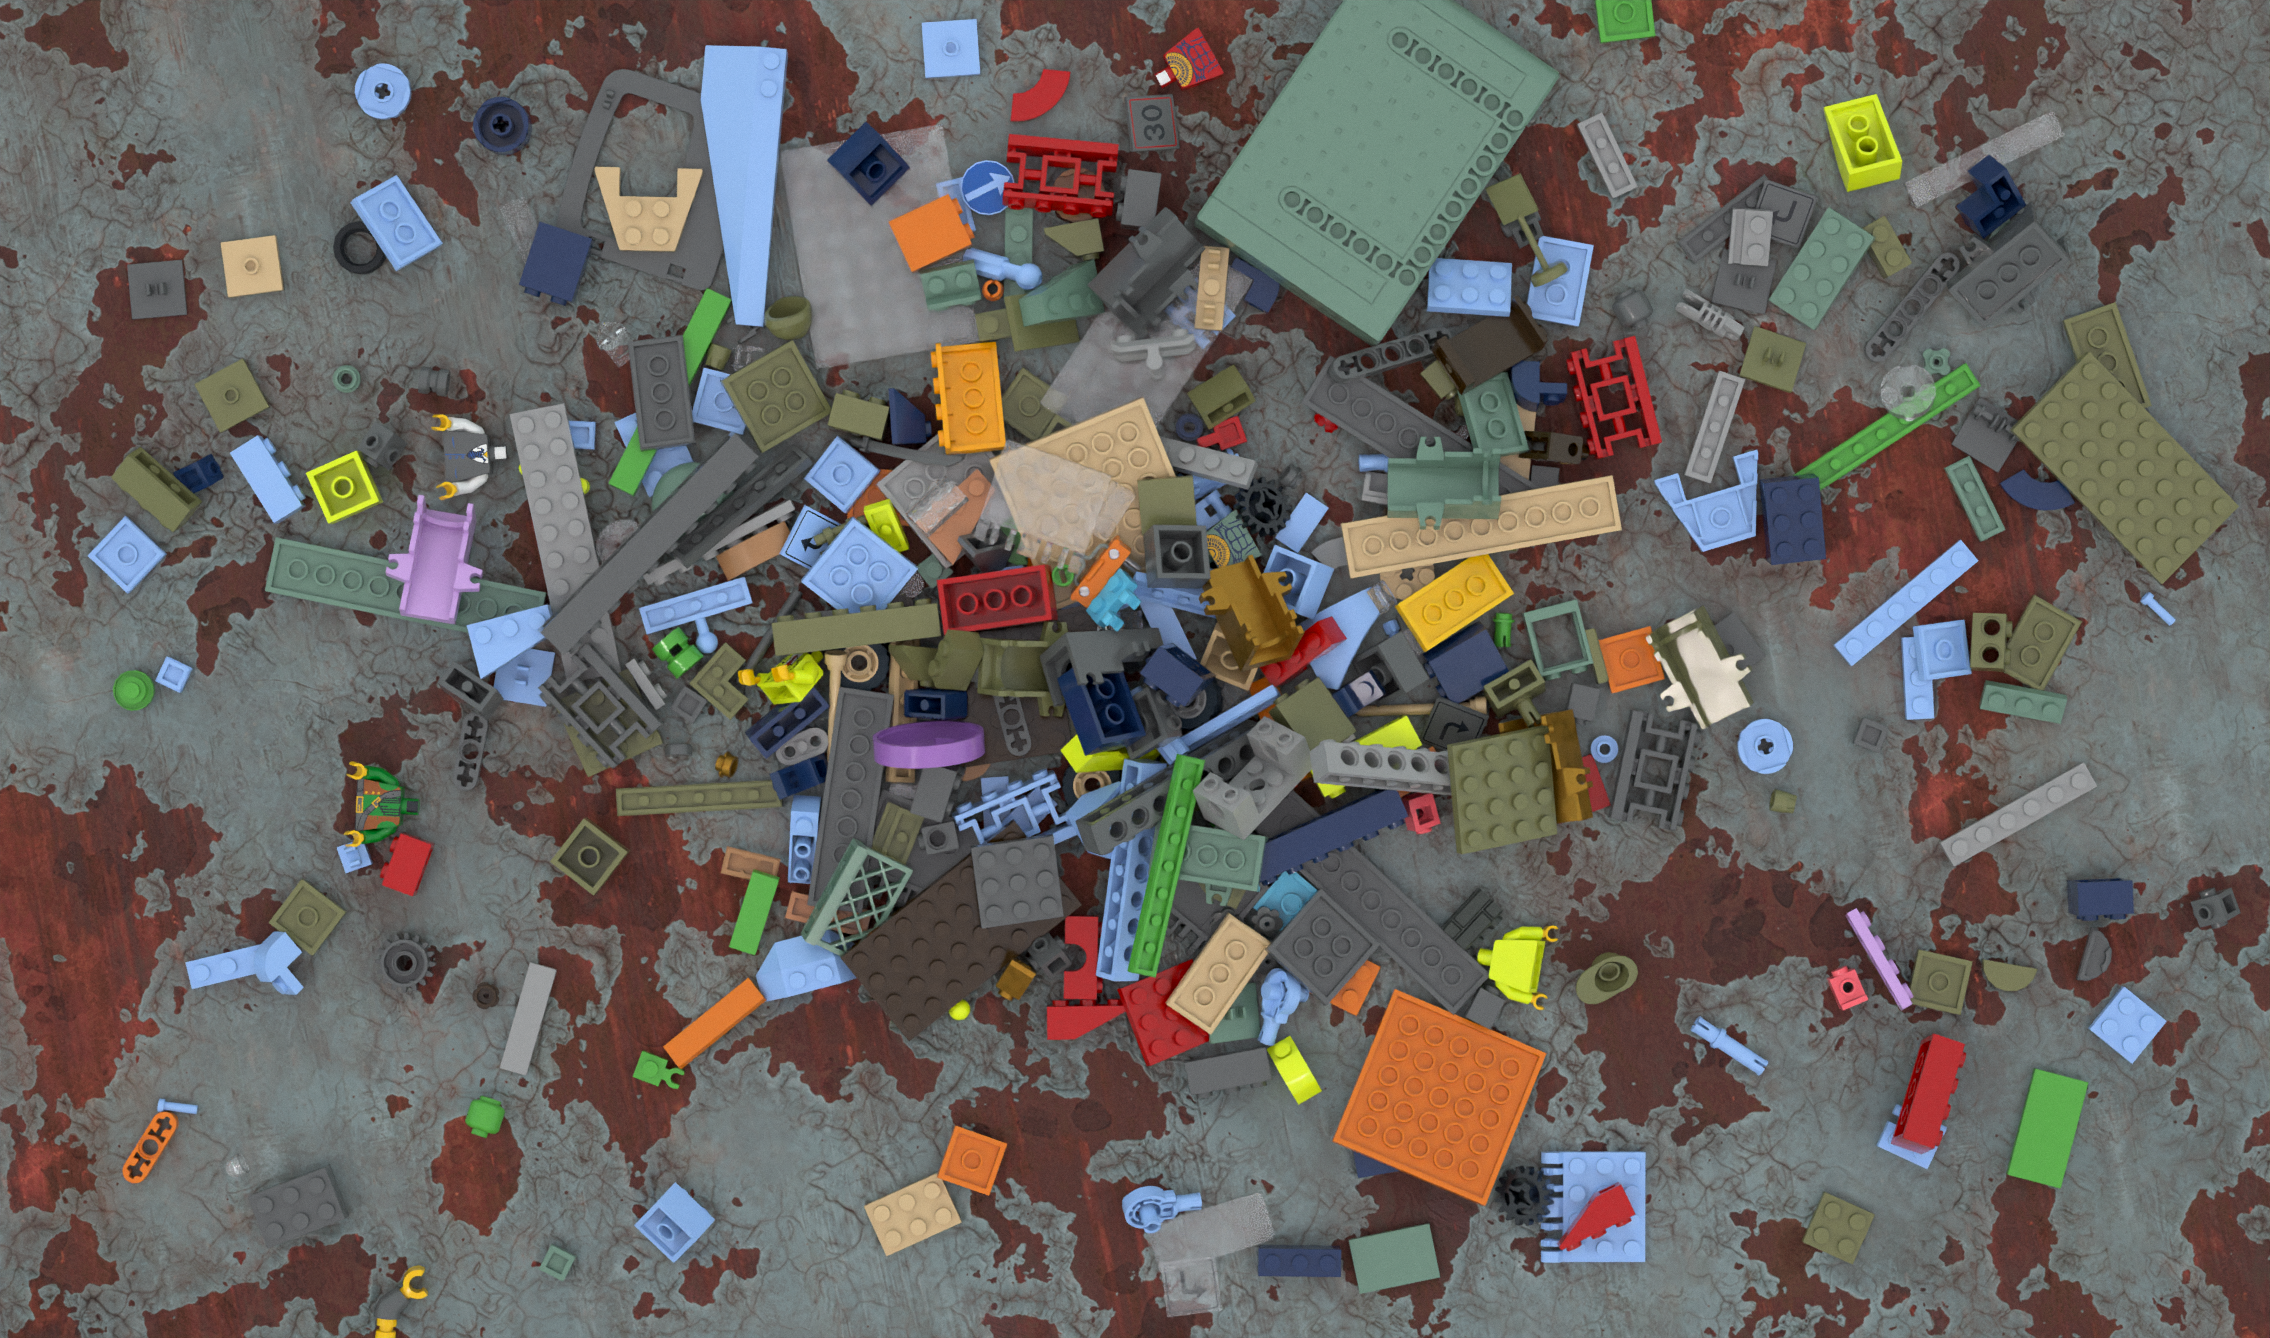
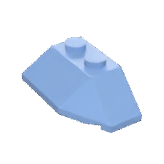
M830 929L826 930L822 937V940L828 943L840 939L839 934ZM802 936L775 942L756 974L759 990L766 998V1001L802 994L857 978L839 955L816 944L814 946L805 942ZM845 943L847 950L851 948L855 943Z

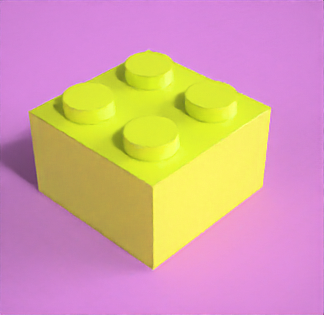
M354 451L306 473L328 524H335L383 502L360 451Z

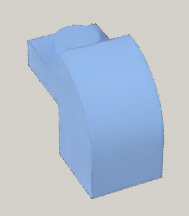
M274 931L262 942L254 957V970L260 982H272L274 988L281 994L297 995L304 987L287 967L302 952L286 932Z

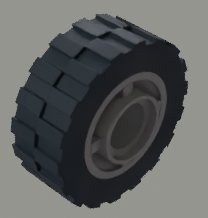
M1215 679L1196 697V702L1192 707H1184L1182 705L1177 707L1170 703L1173 713L1181 719L1182 727L1180 729L1193 731L1217 717L1219 712L1222 711V690L1217 685Z

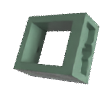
M1577 599L1521 613L1534 664L1541 676H1545L1546 681L1562 677V671L1570 669L1572 674L1587 671V665L1593 664ZM1571 612L1582 658L1544 668L1532 622Z

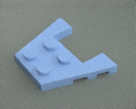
M1757 450L1732 457L1740 485L1694 499L1686 500L1678 473L1653 480L1654 485L1701 552L1756 536Z

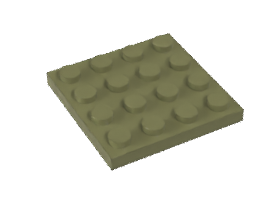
M1541 725L1447 745L1457 853L1467 854L1557 834L1550 743L1546 744L1544 737L1545 734L1549 733L1548 726Z

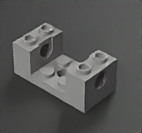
M1265 716L1247 734L1255 754L1254 758L1230 783H1225L1223 778L1210 772L1193 790L1204 819L1243 840L1254 831L1312 770L1310 749L1305 737ZM1257 786H1264L1262 790L1253 791Z

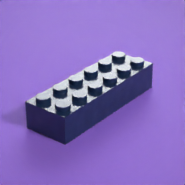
M1376 790L1268 838L1265 845L1260 877L1262 885L1265 886L1277 881V875L1285 871L1290 875L1302 870V864L1312 860L1314 864L1328 858V852L1337 849L1339 852L1345 851L1353 847V841L1361 837L1364 841L1380 835L1379 829L1386 826L1391 830L1405 824L1403 819L1409 816L1398 791Z

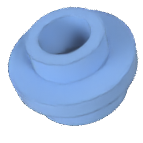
M1602 735L1593 740L1590 751L1596 761L1608 763L1617 756L1618 745L1612 737ZM1602 744H1607L1610 748L1609 752L1605 755L1600 752Z

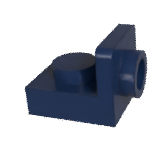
M212 454L173 472L175 478L193 494L224 478L220 466Z

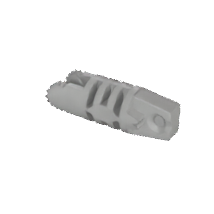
M1685 289L1682 295L1684 300L1698 308V310L1688 304L1679 302L1675 308L1677 312L1694 322H1698L1699 325L1709 331H1713L1714 334L1722 338L1725 336L1733 341L1740 338L1745 327L1736 322L1732 315L1722 311L1721 308L1709 303V301L1691 290Z

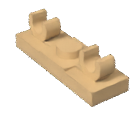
M1204 246L1206 249L1201 253L1195 329L1222 331L1230 249Z

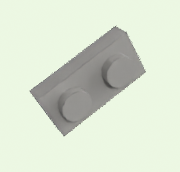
M634 658L625 664L655 710L665 706L667 703L664 698L667 697V694L659 683L654 685L649 677L652 672L645 661L639 662L637 658Z

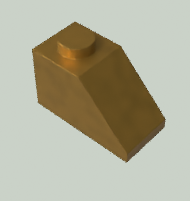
M1012 958L996 983V987L1000 988L998 994L1010 1001L1013 998L1020 1000L1036 975V970L1019 959Z

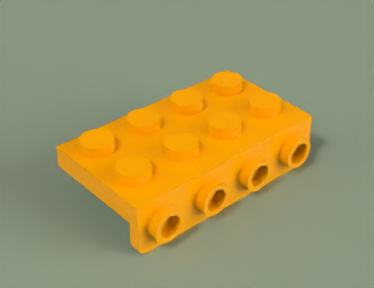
M996 342L941 347V343H935L936 351L931 352L932 368H938V377L933 378L934 394H940L941 404H935L937 421L943 420V430H938L939 447L945 446L946 455L1006 450Z

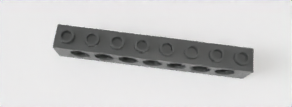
M1247 719L1186 755L1205 760L1201 781L1211 772L1223 778L1225 782L1230 778H1234L1254 758L1255 754L1247 734L1258 722ZM1175 763L1076 820L1075 822L1085 850L1098 855L1109 854L1114 850V847L1122 842L1131 841L1139 832L1156 826L1157 822L1163 817Z

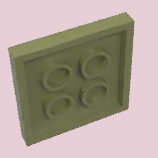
M793 340L786 342L720 380L760 453L767 451L831 413L830 405Z
M625 669L619 672L644 700L630 671ZM605 679L602 680L608 687L610 686ZM600 689L581 705L598 725L618 709ZM575 692L561 700L578 716L571 706L582 696ZM621 698L620 700L627 709L617 719L627 729L638 720L647 727L648 725ZM564 724L588 777L610 768V765L606 768L596 758L598 753L591 745L587 748L578 739L577 735L579 732L573 725L568 727ZM608 725L598 735L589 728L592 734L615 757L616 755L609 746L619 736ZM658 729L647 739L638 730H635L618 747L628 756L623 760L625 761L664 742Z

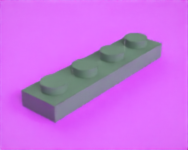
M1007 207L1005 209V257L1009 258L1010 263L1019 266L1032 263L1033 208L1013 210ZM1004 280V297L1026 294L1032 291L1022 289L1016 281Z

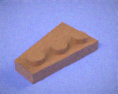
M978 469L916 524L920 531L952 566L962 550L957 541L959 536L971 534L996 490Z

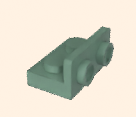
M974 259L920 270L928 310L944 311L953 305L961 304L968 306L982 299Z

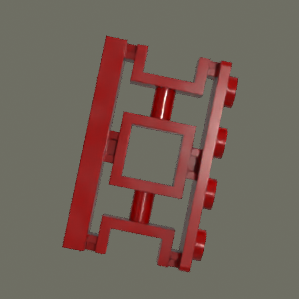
M1009 134L1007 162L1019 163L1020 168L1018 183L1004 182L1002 205L1008 206V208L1013 210L1035 208L1036 211L1043 213L1056 210L1063 211L1067 215L1088 213L1096 218H1104L1107 215L1111 216L1114 192L1101 191L1102 171L1116 173L1119 144ZM1026 156L1043 157L1042 170L1025 169ZM1081 161L1097 162V175L1080 174ZM1048 166L1075 169L1073 189L1046 186ZM1024 180L1040 181L1039 194L1024 193ZM1079 185L1095 186L1094 199L1078 198Z
M1635 336L1613 341L1614 356L1590 361L1587 348L1570 352V358L1566 359L1569 375H1574L1576 385L1572 386L1576 402L1581 401L1583 412L1579 413L1583 429L1588 428L1590 439H1586L1589 454L1595 455L1596 460L1614 455L1611 441L1636 436L1638 448L1662 443ZM1621 348H1624L1633 385H1630L1628 375L1616 378L1612 376L1609 363L1623 359ZM1581 358L1584 369L1599 365L1602 381L1589 385L1591 396L1587 394L1579 363ZM1622 382L1628 409L1603 415L1597 388ZM1635 401L1638 402L1646 434L1645 439L1643 438L1641 428L1627 432L1623 416L1637 412ZM1592 412L1596 413L1598 422L1609 419L1613 420L1616 435L1602 438L1605 449H1601Z

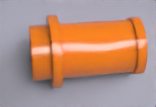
M988 280L983 285L982 293L987 300L997 301L1003 296L1004 287L997 280ZM995 285L998 287V291L991 295L988 292V288Z

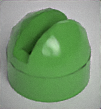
M1060 564L1053 569L1052 580L1059 587H1067L1074 580V572L1070 566ZM1060 570L1065 572L1066 583L1061 581Z

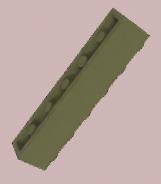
M931 598L914 600L915 606L904 607L903 602L888 603L887 609L876 610V605L859 607V613L849 614L848 608L832 610L833 616L821 617V612L805 613V619L794 620L793 615L777 617L776 623H772L775 655L780 656L941 636L937 603L931 604Z

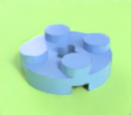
M381 63L370 67L360 74L355 85V95L358 104L365 113L376 119L387 120L398 117L407 108L411 99V87L409 79L400 69L390 64ZM383 84H387V89L391 91L390 95L385 96L384 99H379L380 94L376 92L377 87L382 88Z
M1758 719L1747 724L1739 733L1737 741L1739 758L1752 771L1761 774L1777 772L1786 765L1792 754V737L1789 731L1779 722L1770 719ZM1765 738L1766 742L1772 743V747L1768 749V754H1764L1763 750H1758L1757 747L1761 744V739Z

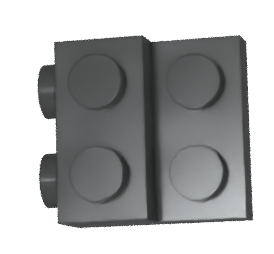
M1147 687L1132 696L1146 736L1131 746L1126 747L1131 760L1139 759L1155 748L1164 747L1182 736L1180 731L1182 727L1181 719L1173 713L1170 706L1171 702L1165 698L1167 693L1160 688L1154 690L1151 687Z

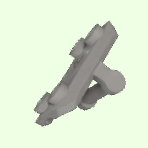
M1187 329L1171 331V336L1134 341L1130 335L1116 337V343H1111L1113 357L1122 362L1146 359L1149 375L1155 380H1159L1165 375L1162 357L1189 354L1196 347L1194 334H1188Z

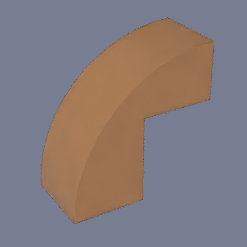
M785 521L716 556L728 581L780 555L779 553L790 534Z

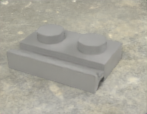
M1732 207L1728 264L1768 266L1773 218L1772 210Z

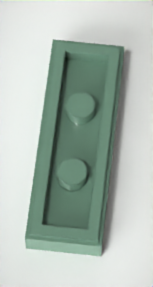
M1970 456L1945 467L1944 470L1979 542L2006 530Z

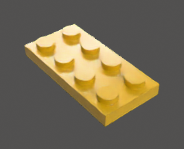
M1489 554L1467 558L1397 604L1395 608L1423 651L1426 652L1514 593Z

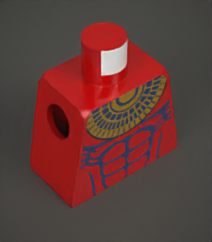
M1198 27L1163 55V59L1168 67L1154 74L1161 88L1176 81L1181 91H1185L1221 78L1224 72Z

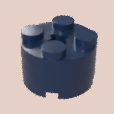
M494 97L485 101L478 109L473 119V129L478 141L489 151L499 155H510L520 151L528 144L532 133V123L529 114L519 103L507 97ZM501 120L509 124L505 128V132L496 129L497 126H500Z

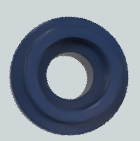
M1188 413L1182 415L1177 420L1176 432L1181 439L1193 441L1202 434L1203 423L1197 415ZM1187 422H1191L1195 426L1194 431L1191 433L1184 430V425Z

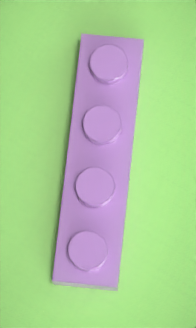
M1857 908L1848 912L1845 915L1899 1009L1902 1011L1911 1006L1912 1002L1910 999L1913 998V994L1906 983L1901 985L1896 975L1899 974V970L1893 960L1887 961L1882 952L1885 950V947L1879 936L1873 937L1868 929L1871 923L1864 911L1859 913Z

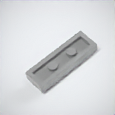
M1601 112L1577 124V128L1611 199L1637 188L1638 186L1603 113Z

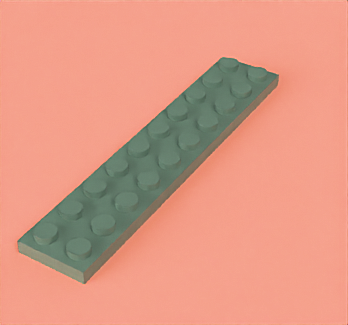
M278 537L275 538L265 587L266 592L468 633L467 625L543 606L547 596L546 592L472 577L470 580L472 583H480V591L462 592L456 624L402 616L399 608L405 583L386 576V568L396 569L398 567L396 562L389 563L385 559Z

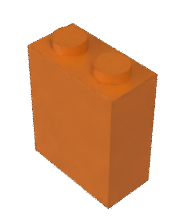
M949 194L889 221L890 227L913 274L972 246L970 240L975 237L969 224L963 225L959 214L963 213L957 198L951 200Z

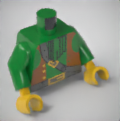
M354 761L349 763L357 767L355 774H347L348 777L357 780L355 831H346L344 835L351 834L354 841L352 844H345L346 847H357L360 844L380 842L394 834L398 826L403 825L404 814L419 815L420 800L404 798L405 786L399 785L398 778L383 768L363 766Z

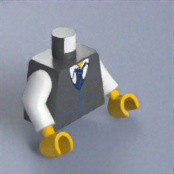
M443 414L432 416L441 420V425L439 427H431L432 430L442 431L447 482L437 485L436 488L444 487L447 494L439 497L440 500L448 499L453 495L458 496L474 492L487 482L488 475L493 474L492 462L508 461L506 444L491 446L490 435L485 434L481 426L463 418L447 417Z

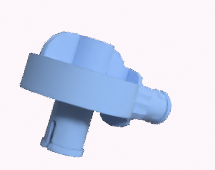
M1283 968L1272 969L1261 987V996L1263 998L1261 1015L1264 1021L1258 1041L1265 1045L1273 1046L1275 1044L1280 1024H1286L1289 1015L1296 1010L1299 1001L1306 1002L1309 997V991Z
M1145 1186L1135 1189L1122 1200V1209L1127 1223L1135 1228H1144L1146 1233L1159 1231L1161 1223L1167 1219H1174L1178 1212L1202 1209V1199L1199 1192L1175 1195L1174 1190L1164 1191L1156 1186Z

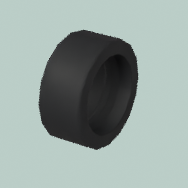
M362 221L349 223L342 227L335 236L333 245L335 258L340 266L351 273L360 275L372 273L382 266L386 260V255L376 242V255L371 261L365 264H356L350 261L344 249L348 237L356 232H365L371 236L372 234Z

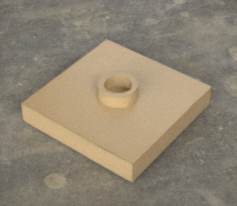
M276 235L221 242L229 298L284 291Z

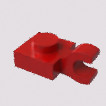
M1238 416L1224 420L1213 427L1214 433L1196 439L1198 446L1207 448L1218 444L1220 451L1247 442Z

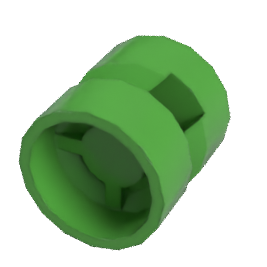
M680 627L673 630L652 649L661 661L668 662L667 668L676 679L681 677L704 657L695 645L688 644L689 638ZM679 645L683 650L673 657L670 651Z

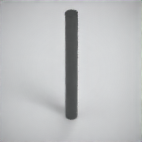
M794 588L772 623L777 622V617L790 615L803 593ZM772 623L742 670L753 669L755 671L774 641Z

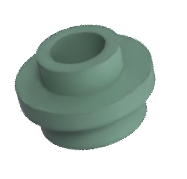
M350 365L339 367L333 375L334 386L344 393L355 391L361 382L359 371ZM345 374L352 376L350 384L343 383L342 379Z

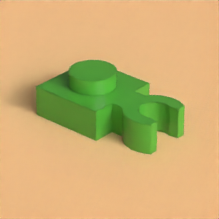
M643 1050L633 1077L656 1086L660 1085L662 1079L666 1081L669 1087L678 1089L680 1084L674 1083L671 1076L674 1073L684 1075L685 1071L678 1067L666 1068L668 1059Z

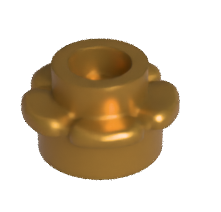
M729 751L724 755H720L716 761L715 769L719 771V777L721 778L724 776L732 778L738 767V757L733 756Z

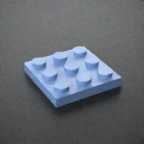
M852 517L801 579V582L837 610L848 608L849 614L859 613V607L876 605V610H884L887 604L891 603L918 570V566L855 517Z

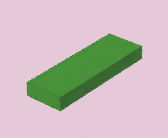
M753 870L729 945L730 948L752 955L756 954L780 877Z

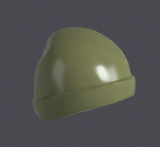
M783 297L775 301L765 311L764 324L779 339L795 340L802 338L808 332L812 322L811 304L804 297Z

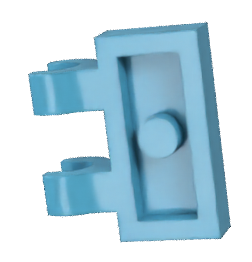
M1119 568L1108 580L1097 597L1092 600L1086 612L1097 625L1102 628L1111 625L1118 632L1124 624L1123 620L1116 614L1123 604L1127 603L1135 610L1141 603V600L1133 593L1138 585L1126 571Z

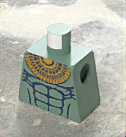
M1237 510L1232 511L1207 532L1209 564L1214 562L1217 568L1244 562L1249 555H1253L1254 559L1261 556L1247 528H1242V519H1236L1238 515Z

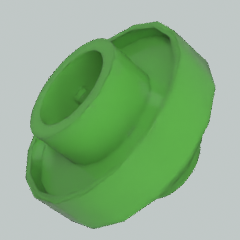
M138 670L122 673L115 680L113 686V696L116 702L122 708L130 711L141 710L147 707L155 695V685L152 679L146 673Z

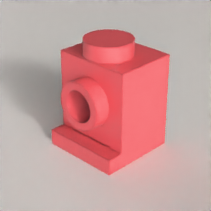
M1414 792L1401 797L1409 816L1405 818L1407 830L1414 831L1416 834H1425L1432 831L1433 826L1441 824L1433 794Z
M1842 966L1831 972L1833 976L1826 978L1839 1009L1846 1010L1868 1000L1854 968L1848 969L1847 966ZM1846 982L1852 984V989L1849 992L1843 990V985Z

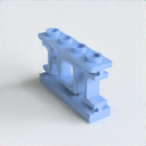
M1047 768L1034 772L1032 779L1025 782L1019 779L1006 785L1007 789L997 793L996 790L988 792L981 796L982 800L972 804L969 801L956 807L957 811L952 813L958 830L962 831L972 826L979 844L984 843L986 839L1003 828L998 816L999 814L1019 805H1023L1032 826L1023 830L1027 837L1041 832L1035 818L1050 812L1056 825L1064 821L1066 823L1036 836L1053 834L1055 845L1077 835L1066 815L1067 812L1058 815L1049 792L1059 789L1061 786L1053 770L1047 771ZM1049 782V784L1040 787L1045 802L1031 808L1025 795L1014 798ZM999 804V806L989 810L995 823L980 830L975 817L964 820L969 816Z

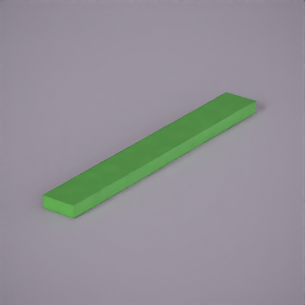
M708 288L683 334L689 387L732 303L731 299ZM638 426L609 481L610 486L633 497L658 450H640Z
M1964 363L1792 476L1814 473L1819 477L1820 490H1822L1981 385L1967 363Z
M1180 754L1176 755L1128 972L1156 978L1196 803L1193 790L1200 784L1205 760Z

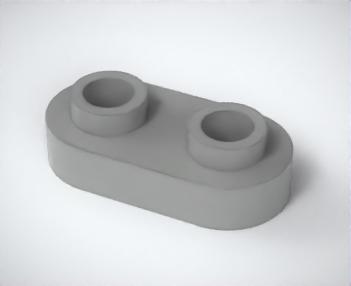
M818 727L800 732L776 751V756L785 765H794L817 756L827 750L828 734ZM813 736H818L821 739L819 746L811 744L810 740ZM788 746H792L795 749V755L792 757L785 754V749Z

